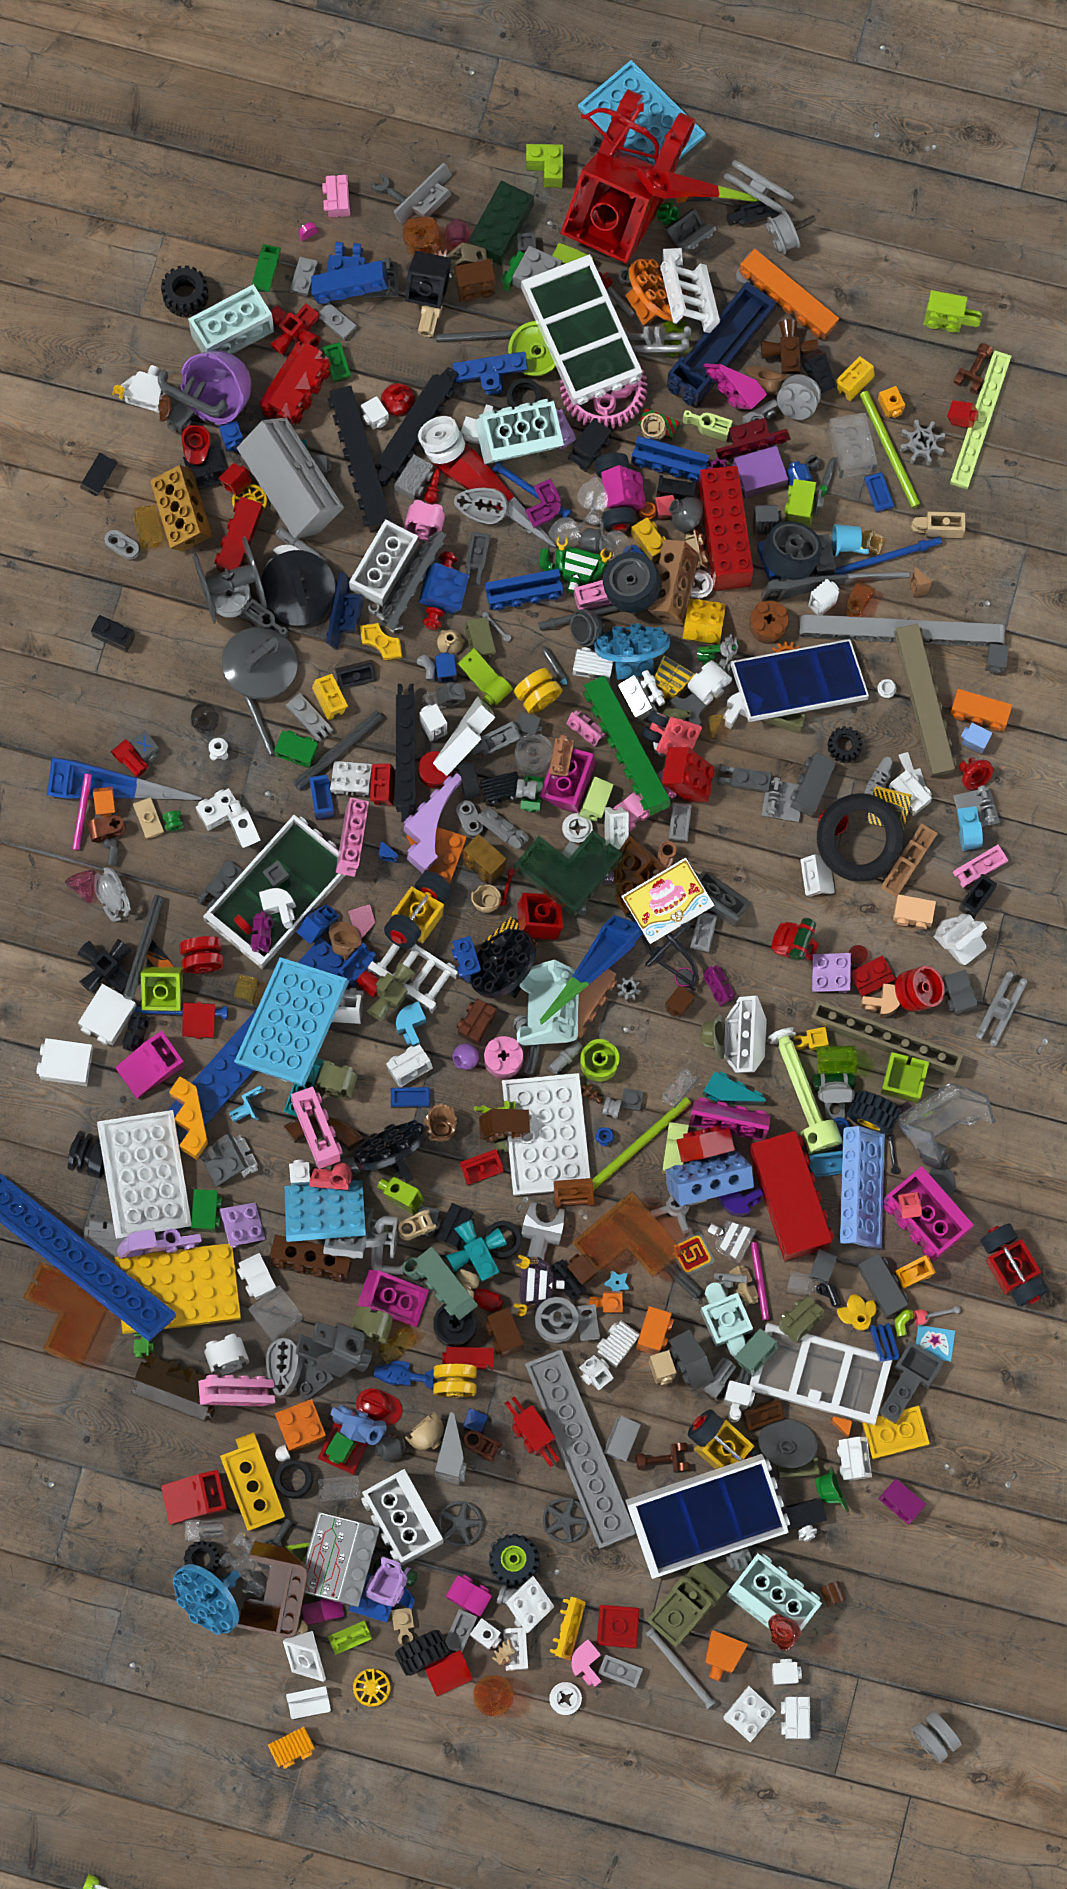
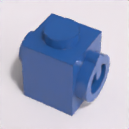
M237 421L222 424L219 430L226 451H238L237 447L242 443L243 437Z

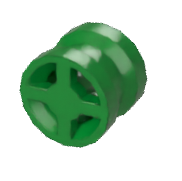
M170 811L162 815L163 820L166 821V831H177L184 827L180 819L182 816L181 811Z

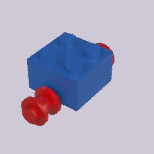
M449 551L439 555V559L442 560L441 564L434 563L427 568L418 601L430 606L425 611L428 614V618L423 619V624L430 630H436L441 627L439 617H443L444 612L454 614L461 610L469 579L468 574L457 571L452 567V564L456 563L458 558Z

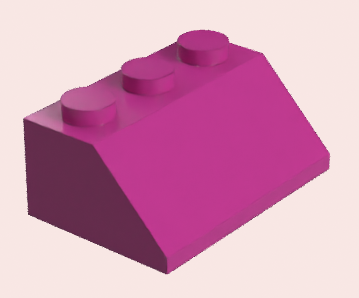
M573 749L568 776L551 775L548 771L540 798L560 809L579 813L597 764L594 754Z

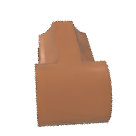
M666 841L660 845L657 859L666 868L672 866L676 856V846L671 841ZM668 847L673 850V853L665 855L662 850Z

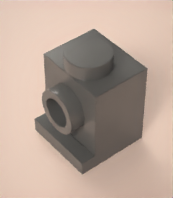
M449 682L444 687H436L438 706L454 707L464 701V685Z

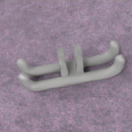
M737 160L732 162V166L753 179L750 185L730 173H725L724 175L725 180L780 214L781 211H786V208L767 197L768 190H772L789 202L794 200V196Z
M689 326L684 327V332L663 333L660 327H655L654 333L651 332L649 327H644V333H631L623 327L629 340H645L647 345H631L634 353L683 352L689 347L687 339L691 335V328ZM618 339L617 344L619 348L626 351L622 340ZM664 340H682V344L664 345Z
M1011 971L1005 974L976 1033V1038L981 1040L992 1018L999 1019L1000 1022L990 1040V1045L993 1047L997 1045L1027 985V979L1022 978L1011 999L1004 998L1003 996L1013 978Z

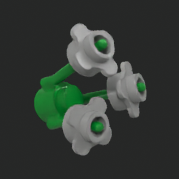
M730 634V637H726L725 642L721 644L699 647L697 651L698 661L704 662L705 665L709 661L715 660V652H721L727 659H721L720 663L717 664L727 674H730L732 671L730 660L733 655H736L739 648L737 637L733 638V635Z

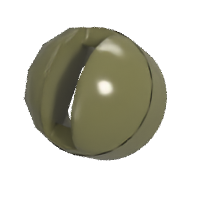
M508 1139L494 1143V1147L499 1154L503 1155V1149L506 1153L509 1152Z

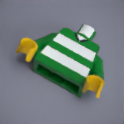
M558 536L556 543L559 547L556 550L555 562L559 573L563 575V581L569 582L568 592L574 593V588L594 583L603 576L604 570L608 565L607 560L613 556V551L610 552L609 556H605L606 548L601 551L600 555L569 546L565 549L568 538L566 537V542L561 544Z

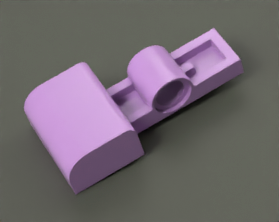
M173 1228L167 1229L156 1240L153 1230H144L131 1233L118 1245L117 1251L119 1259L143 1255V1253L149 1254L165 1250L166 1253L178 1251V1248H184L185 1250L196 1248L202 1241L200 1234L180 1237V1233ZM166 1235L172 1237L173 1243H169L166 1240Z

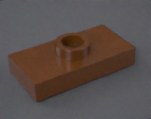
M779 1398L742 1411L748 1431L785 1418Z

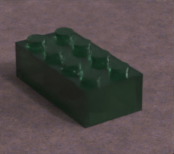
M501 180L471 234L468 244L485 248L487 258H492L493 262L501 265L534 205V195Z

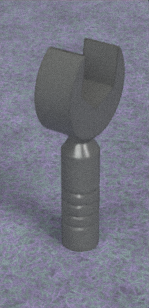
M380 174V178L383 180L382 185L376 186L371 181V188L375 193L382 194L387 191L391 197L400 203L406 199L393 188H389V179L384 174Z

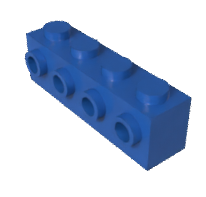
M382 260L311 276L312 295L318 304H326L335 300H344L349 297L362 296L367 293L388 289L387 269Z

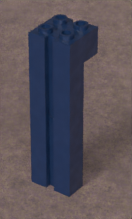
M746 282L719 315V324L710 333L706 332L686 358L681 356L668 372V390L673 395L680 394L684 397L683 401L687 405H693L697 408L716 384L715 380L707 375V370L703 365L721 364L729 368L775 311L777 302Z

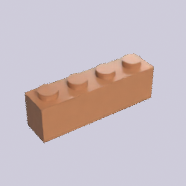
M610 969L603 972L579 993L577 1038L583 1037L587 1030L585 1028L588 1021L592 1022L597 1015L595 1010L598 1006H603L607 999L605 995L608 990L612 991L618 982L616 980L617 974Z

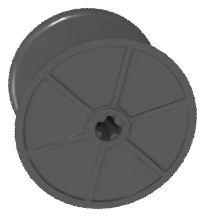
M246 536L242 538V543L248 565L231 570L225 568V572L205 577L197 553L192 552L202 591L214 624L217 622L211 595L227 590L233 592L234 588L254 583L262 607L267 608L259 574ZM230 573H233V574L231 575V577H228V578L222 577L223 575H228V574H230Z

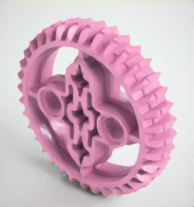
M600 346V350L595 348L593 351H587L586 354H580L579 357H573L574 362L569 361V367L566 366L565 369L572 382L575 373L581 366L590 361L597 360L592 366V376L581 377L573 384L575 391L584 389V387H589L617 376L614 375V368L609 360L619 362L629 370L634 369L628 354L625 356L624 350H621L619 353L617 347L613 351L610 346L607 349H603L604 347ZM605 368L607 371L600 372L599 369ZM641 369L642 378L639 382L632 385L628 383L620 390H611L600 398L593 397L589 399L593 400L594 409L601 416L588 413L578 404L573 405L561 380V398L565 399L563 404L567 406L568 412L572 411V417L577 416L578 422L583 419L584 426L587 423H591L594 419L607 428L608 425H611L614 429L615 424L621 427L622 421L627 424L629 422L628 418L634 419V414L639 413L638 408L642 409V402L646 401L647 383L645 382L646 376H643L644 370ZM632 391H636L635 397L627 409L609 416L616 408V399L626 398ZM605 402L608 403L609 406L602 407L600 404Z

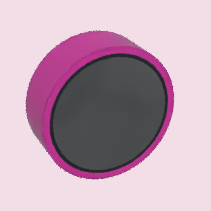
M680 968L677 970L678 973L692 981L693 972L690 969ZM675 975V983L678 986L681 985L684 988L690 986Z

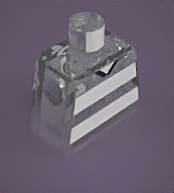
M726 1220L722 1228L711 1223L707 1231L708 1235L716 1238L713 1247L738 1266L756 1233L754 1228Z

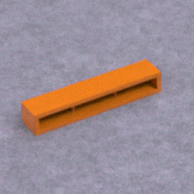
M756 249L740 264L739 272L746 280L750 279L758 290L764 291L768 297L781 305L787 314H792L797 322L810 329L812 335L816 338L824 340L837 325L839 317Z

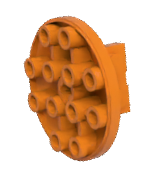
M637 259L629 267V279L633 289L625 295L627 300L636 311L643 325H648L657 316L673 322L660 265L654 259ZM681 289L682 294L687 295L686 292L683 289Z

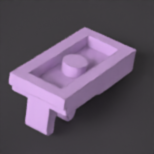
M556 409L564 443L559 449L574 444L577 439L563 411Z

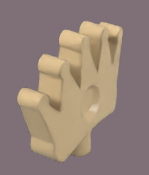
M507 1639V1643L502 1642L503 1647L501 1645L497 1646L499 1651L495 1650L496 1657H492L493 1660L502 1666L506 1661L507 1663L511 1662L509 1657L515 1653L512 1641Z

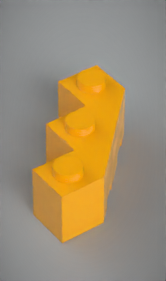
M179 1077L169 1091L170 1097L183 1105L174 1118L175 1123L188 1131L179 1146L183 1152L198 1160L208 1145L196 1086Z

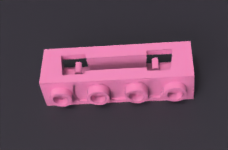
M310 1087L291 1094L293 1107L318 1169L340 1162L342 1149L339 1142L335 1143L333 1137H336L333 1127L328 1126L327 1120H329L326 1109L322 1110L320 1106L322 1099L319 1092L315 1093L314 1088ZM312 1106L314 1107L315 1118L324 1138L323 1141L318 1142L321 1151L317 1148V1138L308 1118V1115L313 1114Z

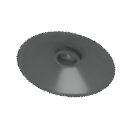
M782 1419L767 1424L759 1435V1447L763 1455L769 1461L781 1467L797 1468L804 1466L815 1457L818 1444L814 1433L805 1424L793 1419Z

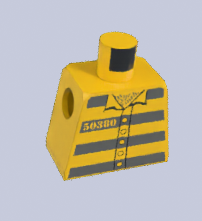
M664 656L654 677L656 680L655 684L662 691L664 700L666 697L672 700L675 696L679 697L688 688L687 685L695 674Z

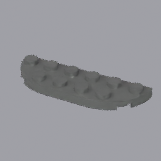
M438 531L427 539L430 542H425L422 547L420 546L406 565L386 600L381 613L384 617V620H381V624L387 629H395L399 624L398 619L400 615L408 608V601L416 594V587L425 578V571L434 562L437 550H440L444 544L443 540L446 535L443 532Z

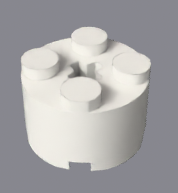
M713 660L705 664L701 668L702 671L699 674L696 673L687 685L690 691L706 706L711 703L714 697L718 699L724 693L723 687H726L732 681V678Z
M236 1334L227 1335L224 1340L219 1342L214 1340L206 1344L207 1348L204 1353L212 1375H216V1372H221V1375L229 1374L243 1368L242 1363H249L243 1341Z

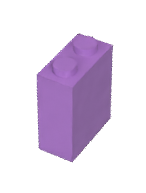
M777 446L734 458L733 465H731L738 466L741 492L744 498L787 486L788 477Z

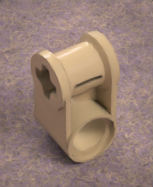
M430 1210L421 1211L401 1221L398 1227L400 1238L411 1240L435 1230L437 1226L431 1220ZM410 1226L413 1231L410 1234H405L402 1232V1228Z

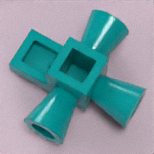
M468 1220L455 1227L454 1229L466 1244L462 1245L464 1250L446 1255L454 1272L471 1261L481 1281L499 1273L488 1251L507 1245L499 1228L482 1239L480 1236L476 1237L472 1220Z

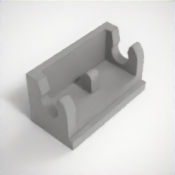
M618 1416L604 1447V1455L619 1461H626L641 1424L623 1416Z

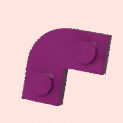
M551 478L534 486L541 503L525 510L533 529L551 521L560 511V496Z

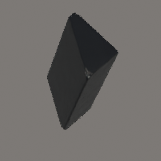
M372 660L335 668L340 689L377 680Z

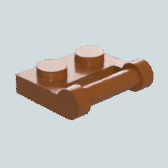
M593 1178L553 1181L555 1208H561V1206L594 1205Z

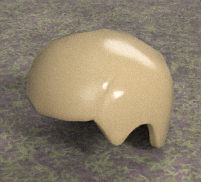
M480 885L471 894L473 905L478 911L483 913H490L496 910L502 899L500 891L492 885Z

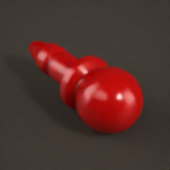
M436 469L433 473L431 487L427 486L428 491L424 494L425 502L431 505L435 504L439 499L437 493L440 491V489H437L440 479L439 469Z

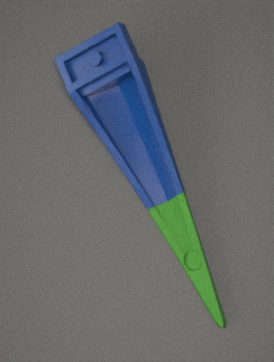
M613 915L602 926L573 976L541 1017V1025L635 946V942L644 934L638 923Z

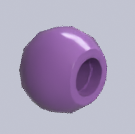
M468 1043L458 1045L454 1049L452 1056L454 1064L463 1070L473 1069L478 1064L480 1057L477 1048Z

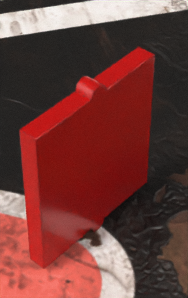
M201 1001L197 1003L183 1002L182 1036L196 1037L197 1039L200 1037L214 1038L215 1004L201 1003Z

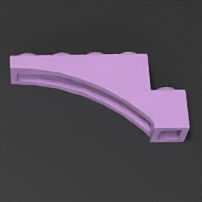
M458 773L453 777L449 776L444 781V786L440 790L436 789L431 794V799L427 803L423 802L417 808L418 812L414 816L410 815L404 821L403 831L416 842L408 849L407 860L422 874L437 862L438 856L435 854L437 823L445 804L462 782L461 776Z

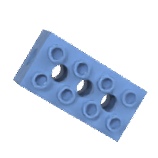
M730 1151L724 1155L711 1156L700 1161L693 1160L688 1164L674 1165L671 1168L665 1169L667 1190L679 1206L754 1188L752 1166L739 1151Z

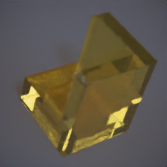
M239 975L234 997L247 1000L249 1004L254 1005L259 985L258 979Z

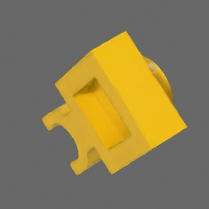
M826 1027L806 1030L807 1036H794L795 1041H802L800 1045H795L796 1050H802L806 1046H809L810 1051L829 1047Z

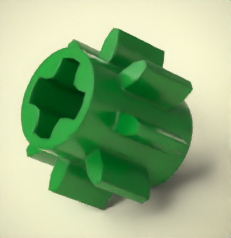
M673 202L660 204V207L657 209L658 221H663V225H670L679 218L678 207H673Z

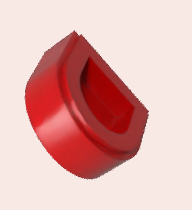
M238 914L234 918V922L249 935L252 932V928Z

